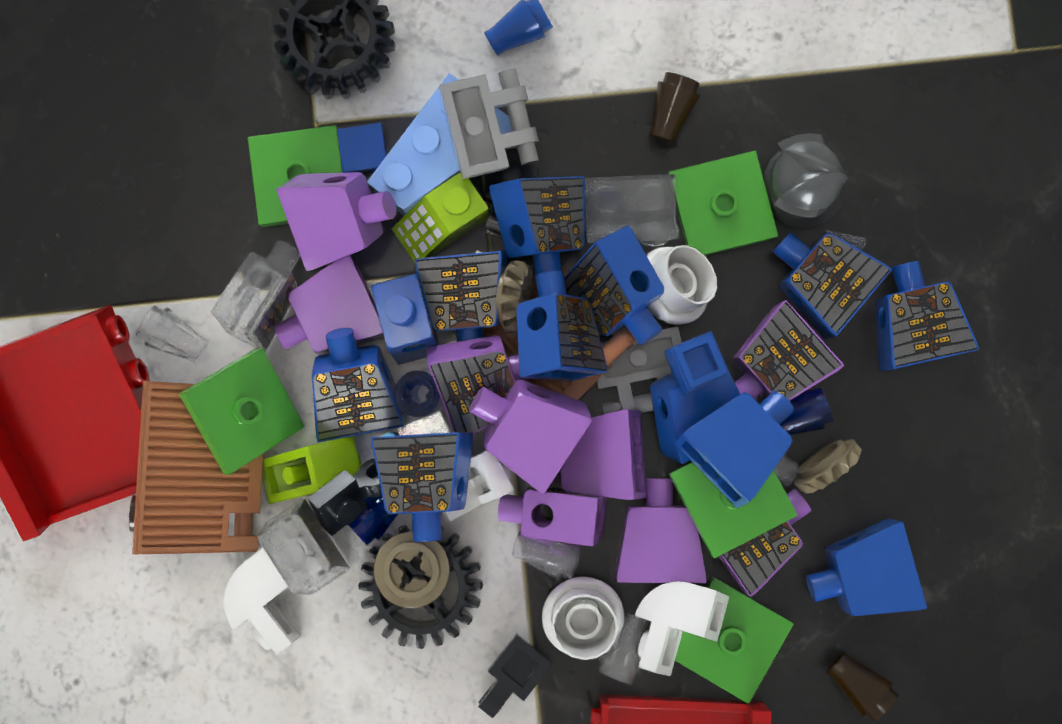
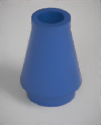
M520 0L484 34L498 56L505 51L545 38L544 33L552 29L553 26L538 0Z

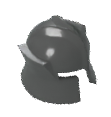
M800 134L777 143L780 151L770 159L764 172V183L773 216L783 224L798 230L813 229L825 224L843 206L840 192L848 177L843 170L840 159L830 147L825 145L821 134Z

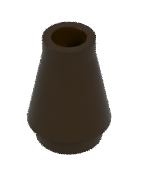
M665 73L663 82L658 81L653 123L649 135L675 143L677 134L700 97L697 93L699 82L680 74Z
M845 652L840 654L826 671L836 681L861 717L867 715L874 722L879 720L898 698V693L891 688L893 684L891 681L855 661Z

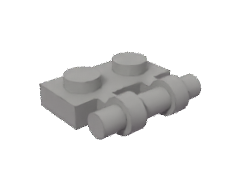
M515 68L498 73L502 90L490 92L486 74L439 86L462 180L508 169L509 163L505 150L517 148L521 165L539 161L535 143L539 142L536 127L530 126L524 103L528 101L525 86H520ZM507 107L513 132L501 134L495 112L496 108Z
M678 326L663 329L658 335L641 346L636 341L629 350L626 349L612 363V368L597 380L598 390L616 386L618 400L601 403L603 415L626 409L638 410L641 413L654 411L651 393L633 396L630 383L653 378L656 381L671 374L665 350L682 343ZM608 341L601 342L602 347H603Z

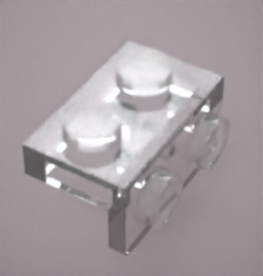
M674 174L584 178L585 231L589 243H595L597 240L627 225L630 226L638 241H641V244L646 246H661L667 244L668 240L679 239V228L676 224V177Z

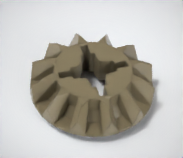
M511 261L506 270L501 274L496 295L497 316L507 334L518 335L516 308L519 303L535 299V281L532 279L533 272L525 261Z
M853 439L847 441L836 440L824 446L798 468V475L794 480V484L800 492L805 494L814 493L818 489L823 490L828 484L836 482L839 477L848 473L850 467L857 464L862 449Z
M413 531L401 533L389 539L380 548L374 563V578L379 591L388 601L404 608H419L430 604L441 595L449 579L450 566L445 549L437 541L413 542ZM419 552L424 553L421 557L420 569L431 579L428 580L425 577L422 579L415 576L411 582H407L405 587L401 586L404 581L405 570L394 559L410 562L414 556H418Z

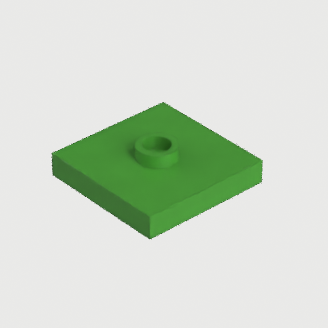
M336 125L248 137L258 224L261 227L289 224L276 191L284 183L300 174L343 173L337 134L338 127Z
M756 150L668 173L685 245L697 249L705 256L779 237Z
M255 348L179 393L223 474H232L305 427L263 348Z
M693 462L669 473L707 550L714 559L798 516L774 470L756 496L738 509Z
M711 576L706 588L729 596L718 641L716 642L683 631L675 661L749 704L794 623L716 577Z

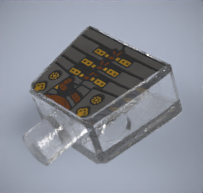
M277 240L267 259L254 252L248 254L211 310V313L226 333L255 348H263L265 352L267 351L276 334L274 325L283 321L291 306L288 294L298 287L294 275L291 273L300 258V253L296 248L286 242Z
M305 497L267 521L257 536L261 546L288 588L294 594L312 595L351 569L327 531L320 525Z

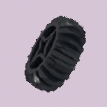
M290 0L293 5L292 9L279 8V15L285 23L274 25L275 34L281 38L274 43V49L279 55H283L279 63L284 71H292L290 78L296 85L305 82V89L309 94H315L321 87L323 96L326 99H331L335 88H338L342 97L348 99L350 97V86L356 85L360 93H365L367 88L363 81L364 79L369 77L376 83L380 81L381 76L376 66L381 68L390 67V59L384 53L395 51V42L389 38V36L395 33V27L393 22L387 21L390 15L386 5H378L379 0ZM334 9L332 13L327 16H317L325 11ZM356 14L362 16L369 23L370 35L367 45L360 42L359 37L353 34L356 26L353 20ZM304 32L308 33L312 40L317 42L314 49L316 58L313 64L308 62L302 55L301 43ZM341 33L344 39L339 40L336 38ZM330 36L334 39L329 44L326 37ZM343 59L355 60L349 65H346L341 68H335V66Z
M402 525L398 528V534L410 532L407 525ZM441 525V530H442V534H443V532H444V527ZM390 533L385 534L382 537L383 543L385 544L393 535ZM453 533L447 543L442 540L437 541L446 551L450 572L453 570L456 572L459 591L457 601L450 610L443 604L444 599L441 595L430 604L423 606L429 614H434L436 619L413 620L399 613L398 610H402L404 607L391 603L379 591L374 578V563L365 562L362 564L361 571L373 576V579L359 582L358 589L373 591V596L365 598L361 602V606L363 609L373 606L377 607L378 611L371 616L369 622L371 625H375L384 619L388 623L382 632L383 637L388 638L394 629L401 631L398 639L400 646H405L410 638V634L416 635L417 648L423 649L426 645L427 634H431L434 644L440 646L444 642L442 629L445 628L453 638L459 636L460 629L455 619L467 625L472 622L473 616L464 609V606L470 608H479L481 599L469 594V591L481 590L483 588V581L480 579H469V575L478 572L481 565L479 562L465 565L463 560L469 557L473 549L470 545L464 547L460 552L453 548L460 539L459 534ZM373 546L369 550L370 555L374 559H376L380 547ZM415 558L410 562L394 559L405 570L403 587L406 586L408 581L411 582L414 578L413 575L420 574V578L425 575V572L420 569V564Z

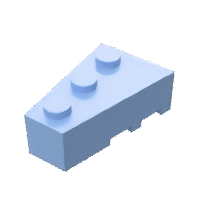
M449 73L441 84L458 81V79ZM439 87L367 181L374 194L384 191L390 192L395 200L396 210L404 216L426 194L460 173ZM496 108L495 112L501 134L513 132L509 116Z

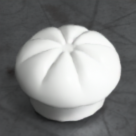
M687 245L654 249L648 253L647 257L664 286V294L648 307L649 311L658 319L673 325L687 324L697 320L705 311L707 303L714 298L717 290V277L711 263L705 255Z
M585 576L571 578L556 586L548 595L542 610V625L549 641L561 652L582 660L598 658L608 652L619 638L625 618L623 604L614 589L601 580Z

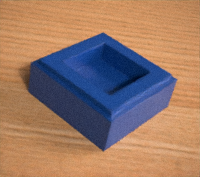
M375 123L337 129L343 173L360 172L363 174L375 172L387 156L382 124Z
M712 331L665 350L683 394L730 375Z

